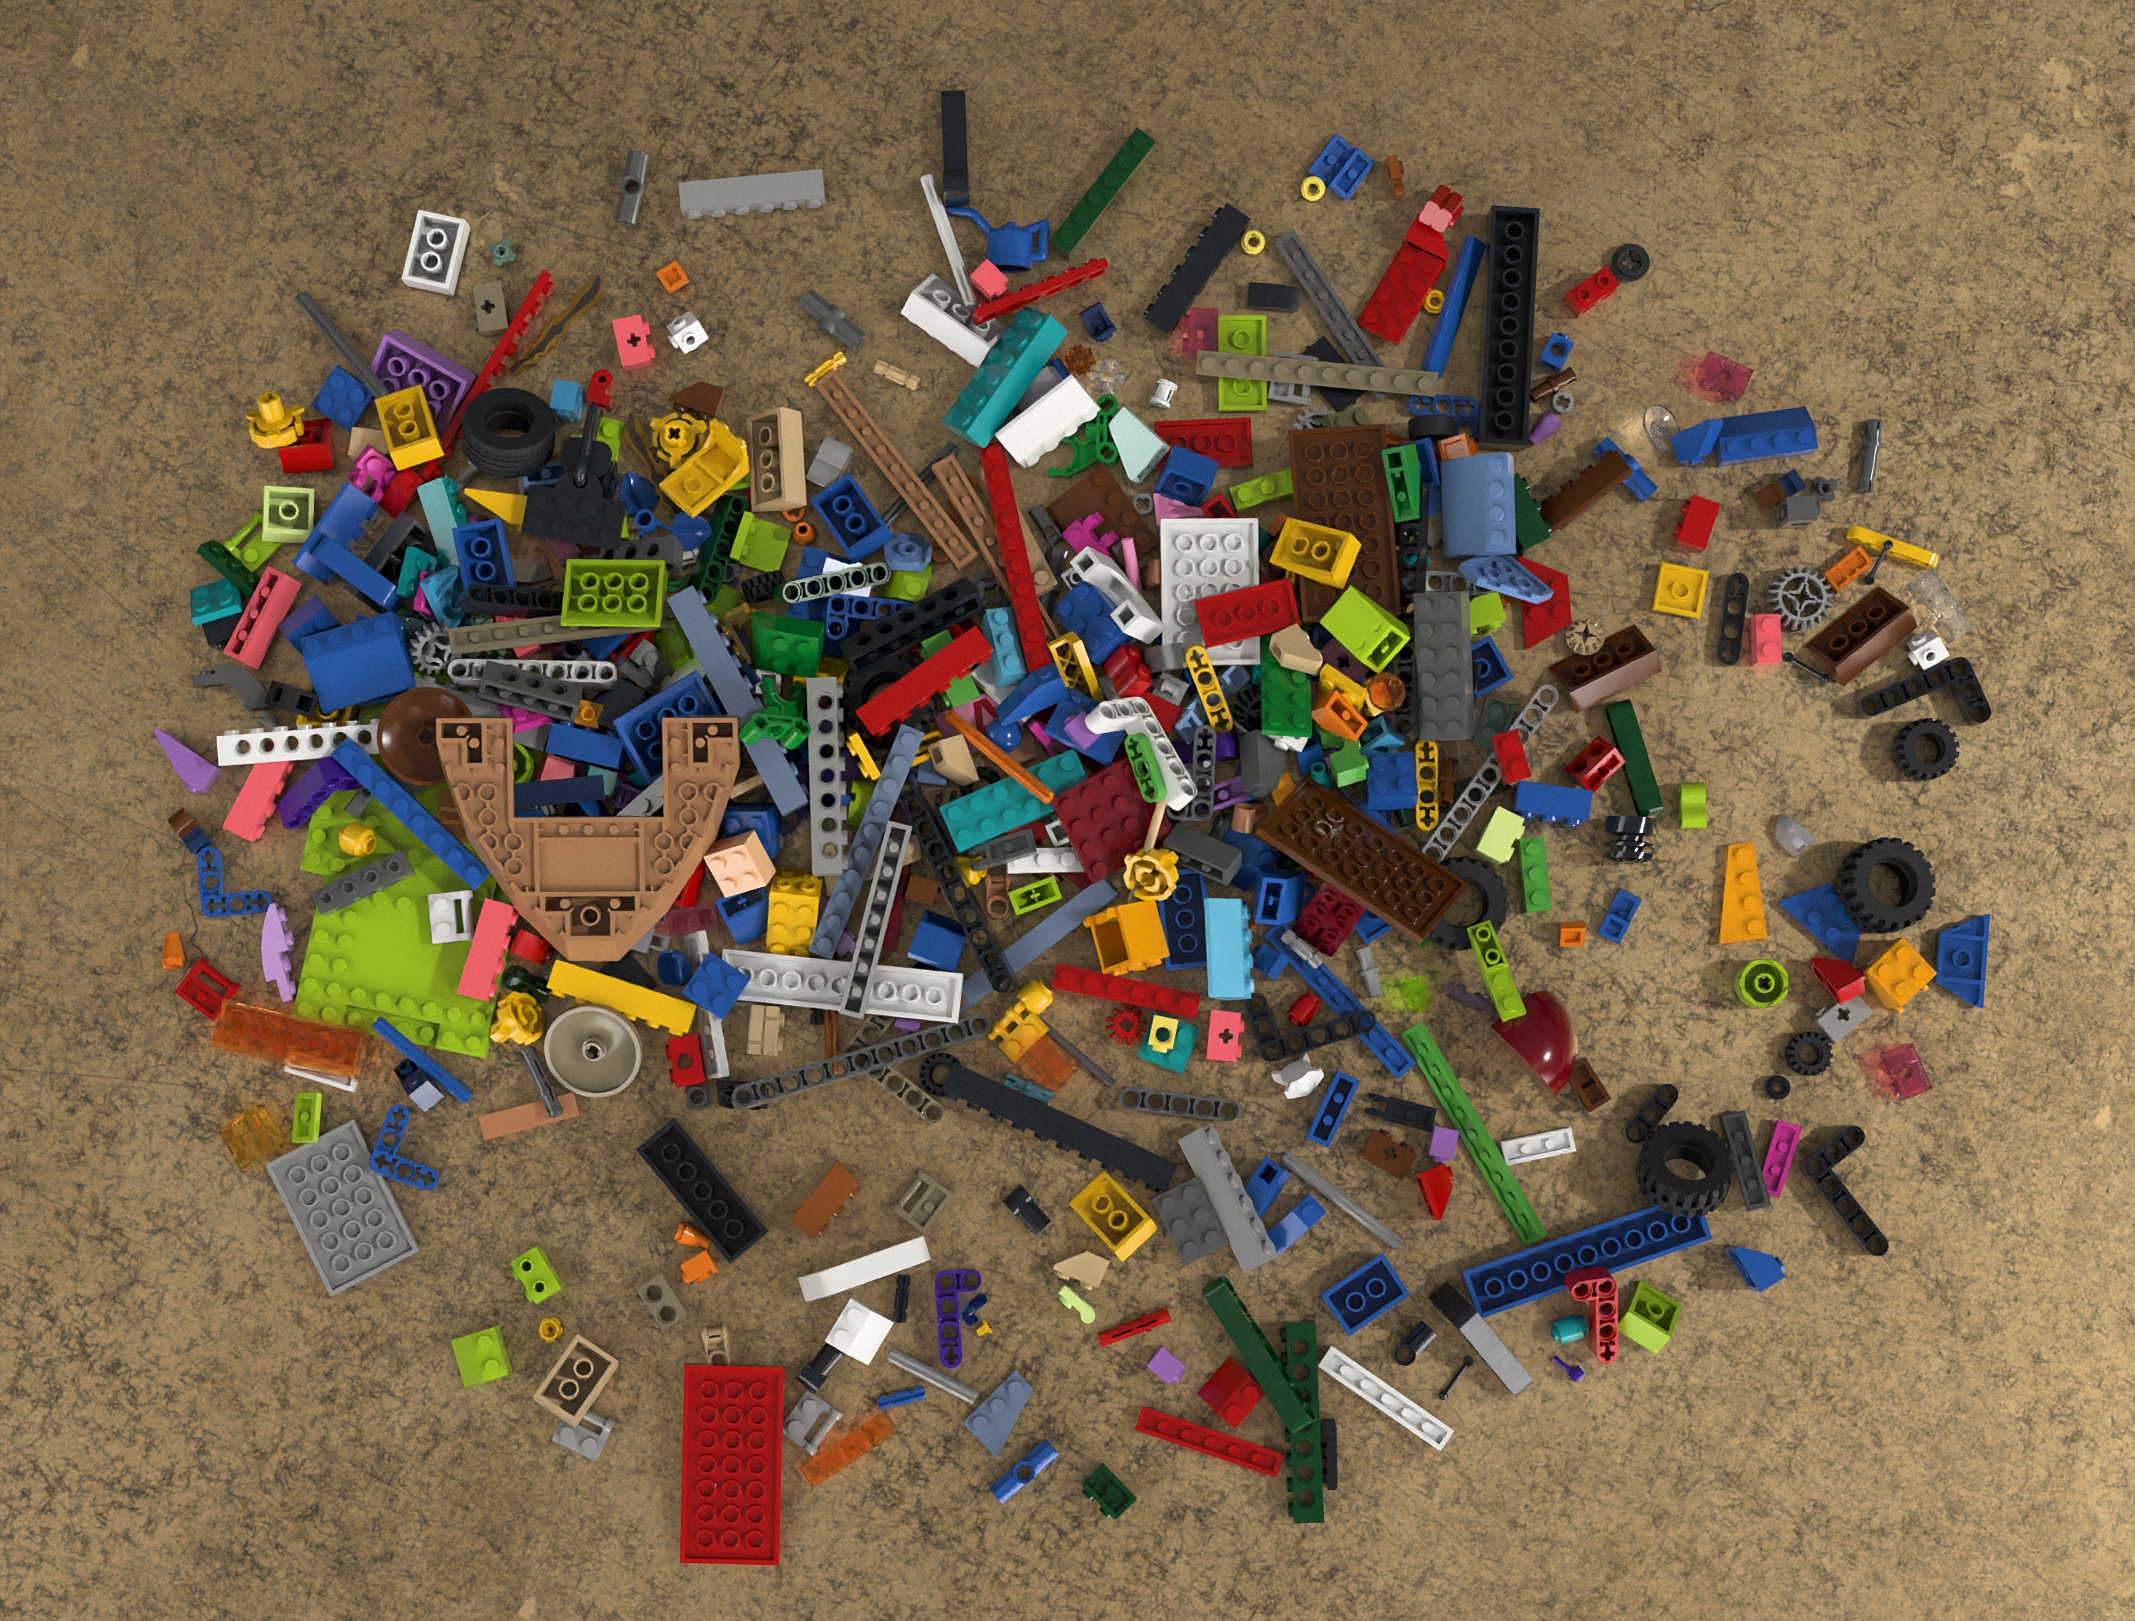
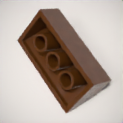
M1609 449L1599 457L1601 462L1594 467L1591 464L1579 472L1581 477L1575 482L1570 479L1560 487L1562 492L1554 497L1551 494L1540 502L1542 505L1540 513L1548 521L1554 532L1558 533L1635 474L1634 470L1617 449L1614 452Z
M1879 586L1808 643L1806 648L1825 672L1844 687L1918 626L1910 607Z
M1635 624L1604 639L1603 646L1594 654L1580 655L1576 653L1549 666L1550 672L1565 701L1576 714L1662 671L1657 650Z

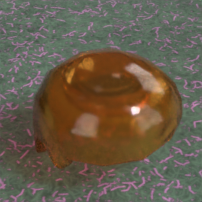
M1391 672L1376 674L1367 685L1370 702L1381 711L1397 709L1402 705L1406 696L1403 682Z

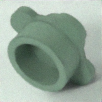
M503 239L498 244L492 243L489 245L488 250L493 255L494 265L501 266L515 260L516 254L511 250L510 240Z

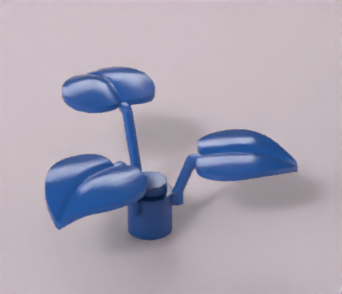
M631 472L625 474L619 498L620 501L627 502L626 511L628 514L635 516V523L639 527V538L644 537V533H652L657 527H661L671 531V535H675L684 546L683 551H692L699 548L711 536V526L699 515L692 519L686 512H680L673 517V527L657 521L652 512L647 510L653 508L658 502L659 496L655 495V485L646 478Z

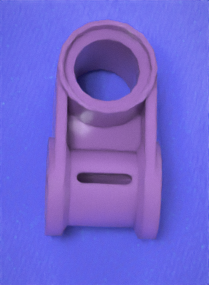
M620 780L615 799L611 800V804L624 809L646 788L638 787L626 780Z

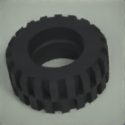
M897 654L857 676L848 675L846 679L847 686L843 687L844 700H842V708L851 729L858 733L864 743L869 742L872 747L877 749L883 746L886 750H891L902 723L925 732L924 735L929 731L928 725L934 722V711L937 710L936 693L930 697L932 701L921 709L918 706L910 711L912 715L905 721L899 723L897 720L890 725L892 729L882 737L878 735L873 737L855 712L867 703L870 694L878 686L897 682L918 667L920 664L916 665L913 659L909 657L903 659L900 654Z
M1882 837L1872 840L1852 850L1850 855L1846 856L1841 862L1843 867L1838 868L1836 874L1840 880L1835 882V889L1840 891L1837 899L1839 903L1843 902L1845 906L1843 912L1845 915H1851L1853 917L1852 922L1855 925L1863 924V930L1869 932L1875 930L1877 934L1897 932L1921 920L1926 915V910L1931 909L1933 900L1930 898L1936 894V888L1932 887V883L1936 882L1935 874L1931 875L1929 869L1932 866L1929 861H1924L1923 857L1925 855L1921 850L1915 851L1913 844L1910 842L1902 844V839L1895 837L1892 839ZM1876 864L1890 868L1900 880L1902 895L1896 907L1882 904L1871 891L1869 876L1871 869Z
M1468 856L1451 857L1439 862L1440 865L1464 881L1473 884L1480 891L1483 898V910L1480 917L1468 926H1455L1442 918L1427 937L1432 939V942L1436 945L1444 946L1445 949L1459 951L1472 949L1466 929L1488 920L1491 921L1497 935L1501 926L1506 921V912L1509 910V903L1507 902L1508 891L1502 884L1504 881L1501 876H1497L1493 867L1485 865L1482 860L1477 858L1471 859Z
M1676 1121L1670 1122L1669 1126L1663 1124L1648 1135L1647 1140L1642 1145L1636 1165V1181L1640 1185L1641 1193L1644 1196H1648L1647 1201L1652 1205L1656 1204L1659 1206L1658 1210L1664 1213L1668 1211L1675 1217L1685 1215V1218H1694L1696 1214H1698V1217L1707 1215L1708 1211L1714 1212L1719 1208V1205L1724 1202L1734 1177L1735 1162L1732 1150L1730 1148L1727 1149L1728 1144L1723 1138L1719 1139L1718 1133L1711 1129L1709 1131L1705 1129L1706 1126L1698 1124V1126L1693 1125L1690 1121H1684L1683 1124H1679ZM1673 1159L1690 1161L1696 1164L1706 1177L1697 1180L1683 1179L1673 1174L1667 1168L1665 1162Z

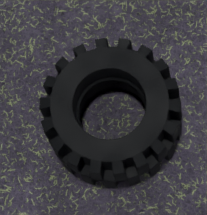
M1933 718L1916 720L1900 729L1899 735L1893 740V743L1896 744L1892 747V753L1896 754V757H1893L1894 763L1898 761L1900 765L1897 767L1898 770H1904L1906 777H1914L1916 781H1929L1947 774L1950 768L1955 766V758H1958L1960 753L1956 751V748L1960 747L1959 741L1955 742L1954 737H1957L1955 732L1950 733L1949 729L1951 727L1948 724L1942 725L1943 721L1939 719L1933 721ZM1919 736L1930 738L1936 745L1937 755L1930 764L1921 761L1915 754L1914 744Z

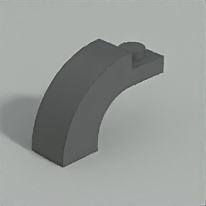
M1172 643L1140 650L1143 665L1150 670V675H1161L1162 672L1167 674V671L1187 668L1184 643Z
M221 663L216 664L217 673L214 670L200 671V675L192 676L193 686L199 689L219 686L236 688L243 698L244 709L249 712L274 709L273 706L264 703L268 689L263 682L241 667Z

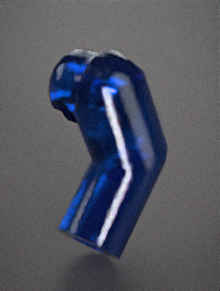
M980 1293L971 1299L963 1311L962 1321L965 1320L967 1326H972L978 1321L975 1312L987 1303V1297L984 1294Z

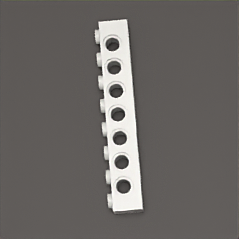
M380 719L370 720L369 725H361V721H347L346 726L337 727L336 722L322 723V728L312 729V724L297 725V730L288 731V726L273 727V732L264 733L263 728L248 729L249 734L240 735L239 730L224 731V736H216L219 766L330 757L331 753L340 745L337 738L342 732L347 737H351L367 754H380L377 745V728ZM365 731H369L372 736L368 744L362 741V734ZM317 734L323 739V743L319 748L315 747L313 739ZM293 736L298 739V747L295 750L289 746V740ZM268 738L274 742V748L270 752L265 748V742ZM244 740L248 741L250 745L247 753H243L240 748Z

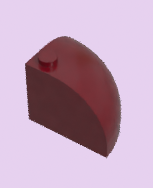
M1539 991L1521 999L1526 1009L1525 1015L1502 1022L1501 1018H1499L1490 1027L1505 1050L1556 1096L1566 1084L1573 1071L1572 1066L1575 1056L1578 1055V1036L1575 1023L1563 1003L1553 993Z

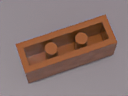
M836 1163L790 1218V1221L810 1238L813 1239L816 1235L820 1238L829 1228L826 1224L832 1216L836 1219L844 1210L843 1202L848 1197L852 1200L861 1188L858 1184L861 1180L842 1164Z

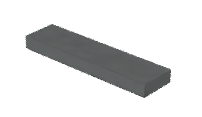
M1745 1110L1721 1116L1728 1145L1734 1155L1735 1170L1747 1212L1772 1206Z

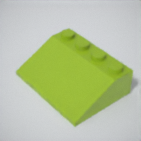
M567 559L561 626L660 627L668 582L665 560Z

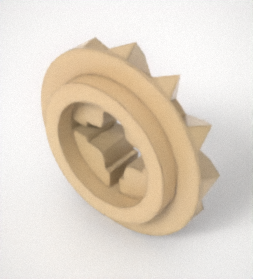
M1578 619L1575 623L1569 625L1565 634L1568 647L1580 655L1596 653L1603 646L1605 639L1603 630L1598 626V623L1590 622L1589 619L1582 621ZM1587 630L1590 637H1588L1584 644L1581 635Z

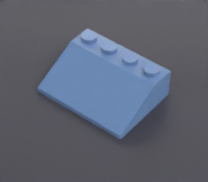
M1505 452L1441 461L1443 558L1516 554L1514 457Z

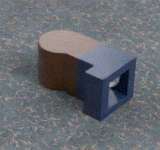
M1793 469L1756 492L1755 496L1765 511L1774 505H1778L1786 497H1792L1801 492L1806 486L1796 469Z
M184 807L167 820L192 854L198 855L202 848L210 846L215 842Z

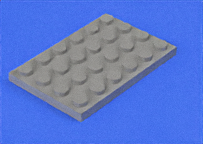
M356 1119L320 1136L318 1142L306 1143L265 1165L330 1297L421 1251L384 1176L374 1173L369 1167V1159L372 1152Z

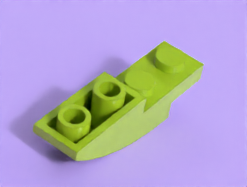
M1488 920L1468 927L1466 930L1480 973L1502 1022L1525 1015L1526 1009L1508 969L1509 964L1491 921Z

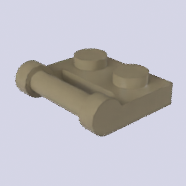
M918 1168L915 1172V1178L896 1202L893 1201L889 1208L925 1234L954 1194L922 1169ZM926 1182L930 1186L910 1213L907 1212L904 1207L922 1183Z

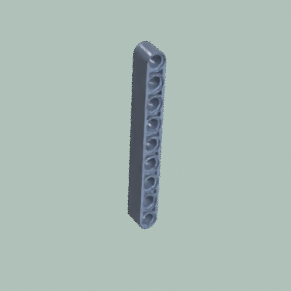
M1108 877L1088 886L1003 951L1014 974L1082 924L1085 917L1094 915L1120 894ZM998 956L989 962L991 966L997 965ZM983 968L975 972L962 984L959 1017L994 991ZM1001 975L998 981L999 985H1002L1009 978L1006 975Z

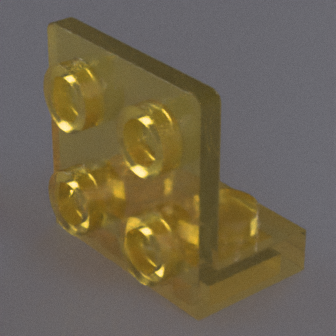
M747 602L721 616L724 623L720 626L729 641L734 639L736 642L732 647L741 662L746 660L751 665L752 660L735 632L737 628L742 630L751 625L752 611Z

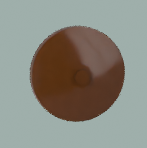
M434 687L415 688L400 694L385 708L378 723L377 745L386 766L400 779L420 786H435L447 782L441 767L436 743V718L439 716H473L467 705L454 694Z

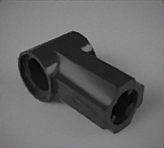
M1021 1184L1002 1200L1016 1217L1019 1216L1035 1235L1051 1222L1035 1204L1034 1198Z
M1421 1320L1398 1344L1393 1346L1390 1353L1391 1359L1398 1365H1411L1437 1335ZM1405 1347L1409 1351V1357L1405 1361H1400L1397 1355L1398 1351Z
M826 1343L815 1358L806 1364L796 1379L815 1394L828 1378L827 1375L843 1357V1354L834 1346Z

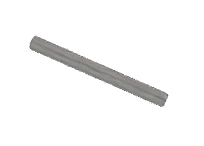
M1287 1151L1283 1155L1281 1162L1393 1249L1399 1248L1403 1242L1400 1236L1291 1152Z

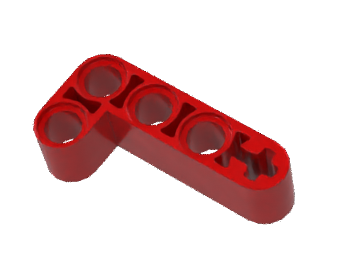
M1604 1267L1573 1270L1566 1275L1564 1282L1575 1300H1589L1590 1347L1600 1363H1613L1618 1357L1617 1283L1608 1269Z

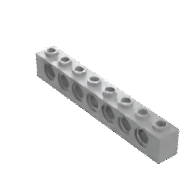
M836 677L806 678L808 724L811 728V733L808 736L812 874L815 877L845 876L844 869L849 868L848 854H844V845H848L847 830H843V820H847V807L842 805V796H846V781L841 780V771H845L846 766L845 756H841L840 748L845 746L844 732H840V722H844V710L839 708V698H843V684L838 683ZM823 698L832 699V705L828 709H821L819 707L820 701ZM825 722H830L833 724L832 731L827 734L821 733V725ZM824 747H832L834 752L831 757H821V751ZM826 771L834 772V779L829 783L822 781V774ZM827 795L835 797V803L831 807H824L822 804L823 798ZM834 820L836 822L835 829L831 832L824 831L823 824L825 821ZM828 844H834L837 848L836 853L830 857L825 856L824 848Z
M889 820L887 822L839 1009L840 1014L864 1019L912 826Z

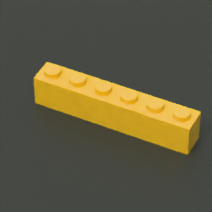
M560 959L555 960L547 984V988L552 989L551 994L565 998L566 994L576 997L575 1002L581 1004L593 1002L610 1006L623 1012L622 1014L630 1020L636 1021V1018L639 1017L646 1020L645 1025L658 1029L660 1025L669 1027L668 1032L682 1036L683 1032H690L698 1008L697 1004Z

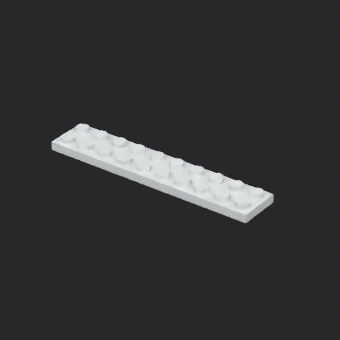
M723 949L722 960L751 978L737 1000L837 1011L840 1009L852 962ZM877 965L865 1014L958 1023L964 974Z

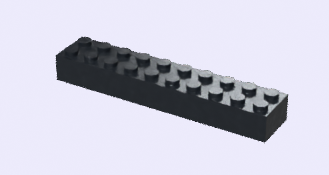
M1492 205L1488 212L1476 441L1478 448L1524 451L1528 446L1540 208Z

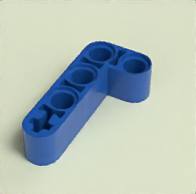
M325 535L312 552L314 557L389 612L392 611L394 613L405 599L396 594L397 586L329 536Z
M848 594L830 595L825 598L822 607L821 622L825 623L824 638L830 641L843 638L847 632L848 618L876 622L886 618L879 614L878 609L881 604L887 606L888 614L886 617L913 604V602ZM834 598L838 599L841 603V608L838 612L834 611L831 607V602ZM858 601L862 602L865 607L862 614H858L855 610V604ZM831 623H835L839 628L836 636L831 635L829 632V625Z

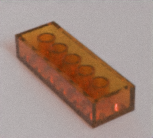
M223 999L211 1047L225 1053L360 1082L372 1034L358 1028Z

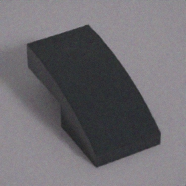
M1250 282L1248 285L1247 307L1268 311L1276 309L1295 313L1299 307L1300 287Z

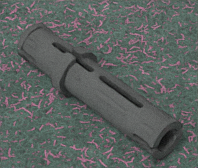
M1878 419L1868 420L1867 437L1863 441L1865 451L1860 486L1858 488L1860 492L1864 490V493H1874L1879 450L1883 447V442H1881L1883 420H1879V422Z
M531 1046L523 1049L519 1054L536 1086L538 1099L543 1101L549 1117L555 1118L563 1114L564 1109L555 1094L557 1090L555 1086L551 1085L535 1052V1048Z

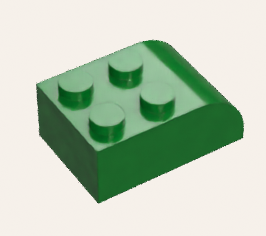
M753 611L751 615L749 657L751 663L765 671L817 678L823 662L825 623Z

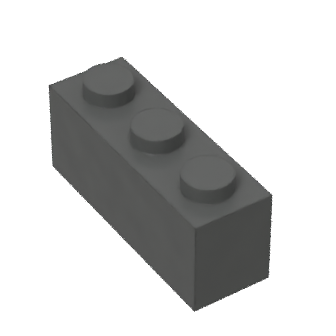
M1177 823L1163 841V848L1173 851L1179 857L1176 862L1177 864L1226 886L1242 867L1241 850L1233 845L1223 843L1213 836L1196 831L1190 826Z

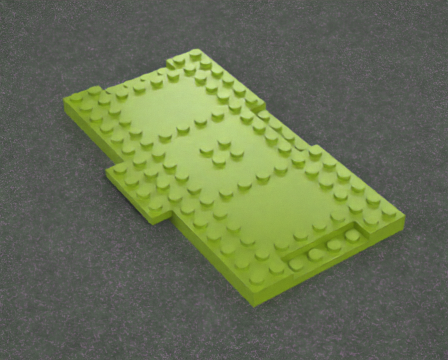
M407 643L408 648L414 647L412 644ZM411 660L415 677L421 678L422 675H427L437 679L436 684L442 686L445 685V682L453 684L448 672L444 669H440L439 675L434 670L427 674L424 669L420 671ZM459 670L455 676H463L466 670ZM555 673L553 675V678L558 679L561 678L563 675ZM459 688L458 691L465 694L468 693V690L478 693L479 688ZM389 703L361 707L358 721H361V725H369L370 720L380 719ZM555 718V722L552 723L559 724L561 719ZM365 731L362 734V741L365 744L370 743L372 739L371 733ZM524 747L530 752L534 760L535 772L530 781L534 782L542 754L545 753ZM371 754L370 756L391 775L392 771L386 766L381 755ZM447 782L429 786L423 794L418 793L414 798L481 860L467 840ZM360 788L352 791L336 790L312 814L300 870L323 875L321 887L402 850L407 852L417 875L329 916L321 915L316 906L291 1019L382 1037L372 1028L373 1023L379 1017H382L414 1044L487 1058L491 1040L490 1026L495 1021L511 945L509 950L504 952L502 960H505L502 974L497 975L495 983L498 984V989L495 997L490 998V1002L458 994L457 990L472 940L432 944L428 895L472 890L471 906L474 932L485 898L512 906L513 904L492 874L477 890H473L376 797L356 819L346 812L344 808ZM367 789L364 791L367 796H370L371 792ZM540 806L524 807V808H515V809H533V808H535V809H540V810H541ZM352 822H357L371 828L377 839L374 851L362 858L342 851L339 845L338 834L340 830ZM455 900L458 933H464L461 900ZM512 926V928H511V932H510V935H509V936H512V940H513V935H514V930H515V927H513V926Z

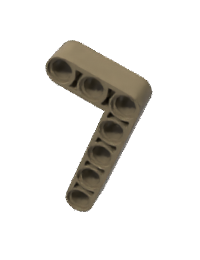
M870 1014L846 1045L844 1054L849 1053L853 1046H859L862 1049L876 1045L893 1024L896 1017L891 1016L889 1020L882 1021L879 1015ZM870 1026L875 1027L877 1030L876 1038L871 1041L866 1040L864 1037L865 1029ZM863 1056L855 1060L858 1067L864 1068L868 1065L867 1059ZM892 1066L882 1068L881 1072L877 1075H872L870 1072L865 1073L866 1076L925 1121L938 1123L943 1119L945 1115L944 1107ZM891 1076H898L901 1079V1086L896 1090H892L888 1086V1079ZM913 1090L918 1091L921 1096L920 1102L915 1105L910 1104L907 1100L908 1093ZM932 1105L940 1109V1116L935 1120L930 1119L926 1114L928 1107Z

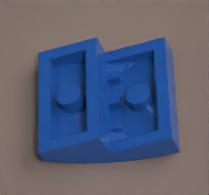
M1336 133L1331 137L1306 172L1310 176L1320 178L1326 188L1347 201L1374 166L1375 162L1359 148L1352 147Z

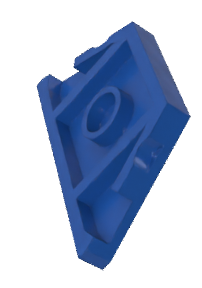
M1825 883L1778 903L1780 907L1840 960L1850 961L1853 964L1863 924L1857 926L1852 922L1853 917L1851 915H1845L1843 912L1845 906L1843 902L1839 903L1837 899L1840 892L1830 883Z
M1990 914L1979 916L1937 933L1935 971L1937 974L1934 976V982L1976 1008H1983Z

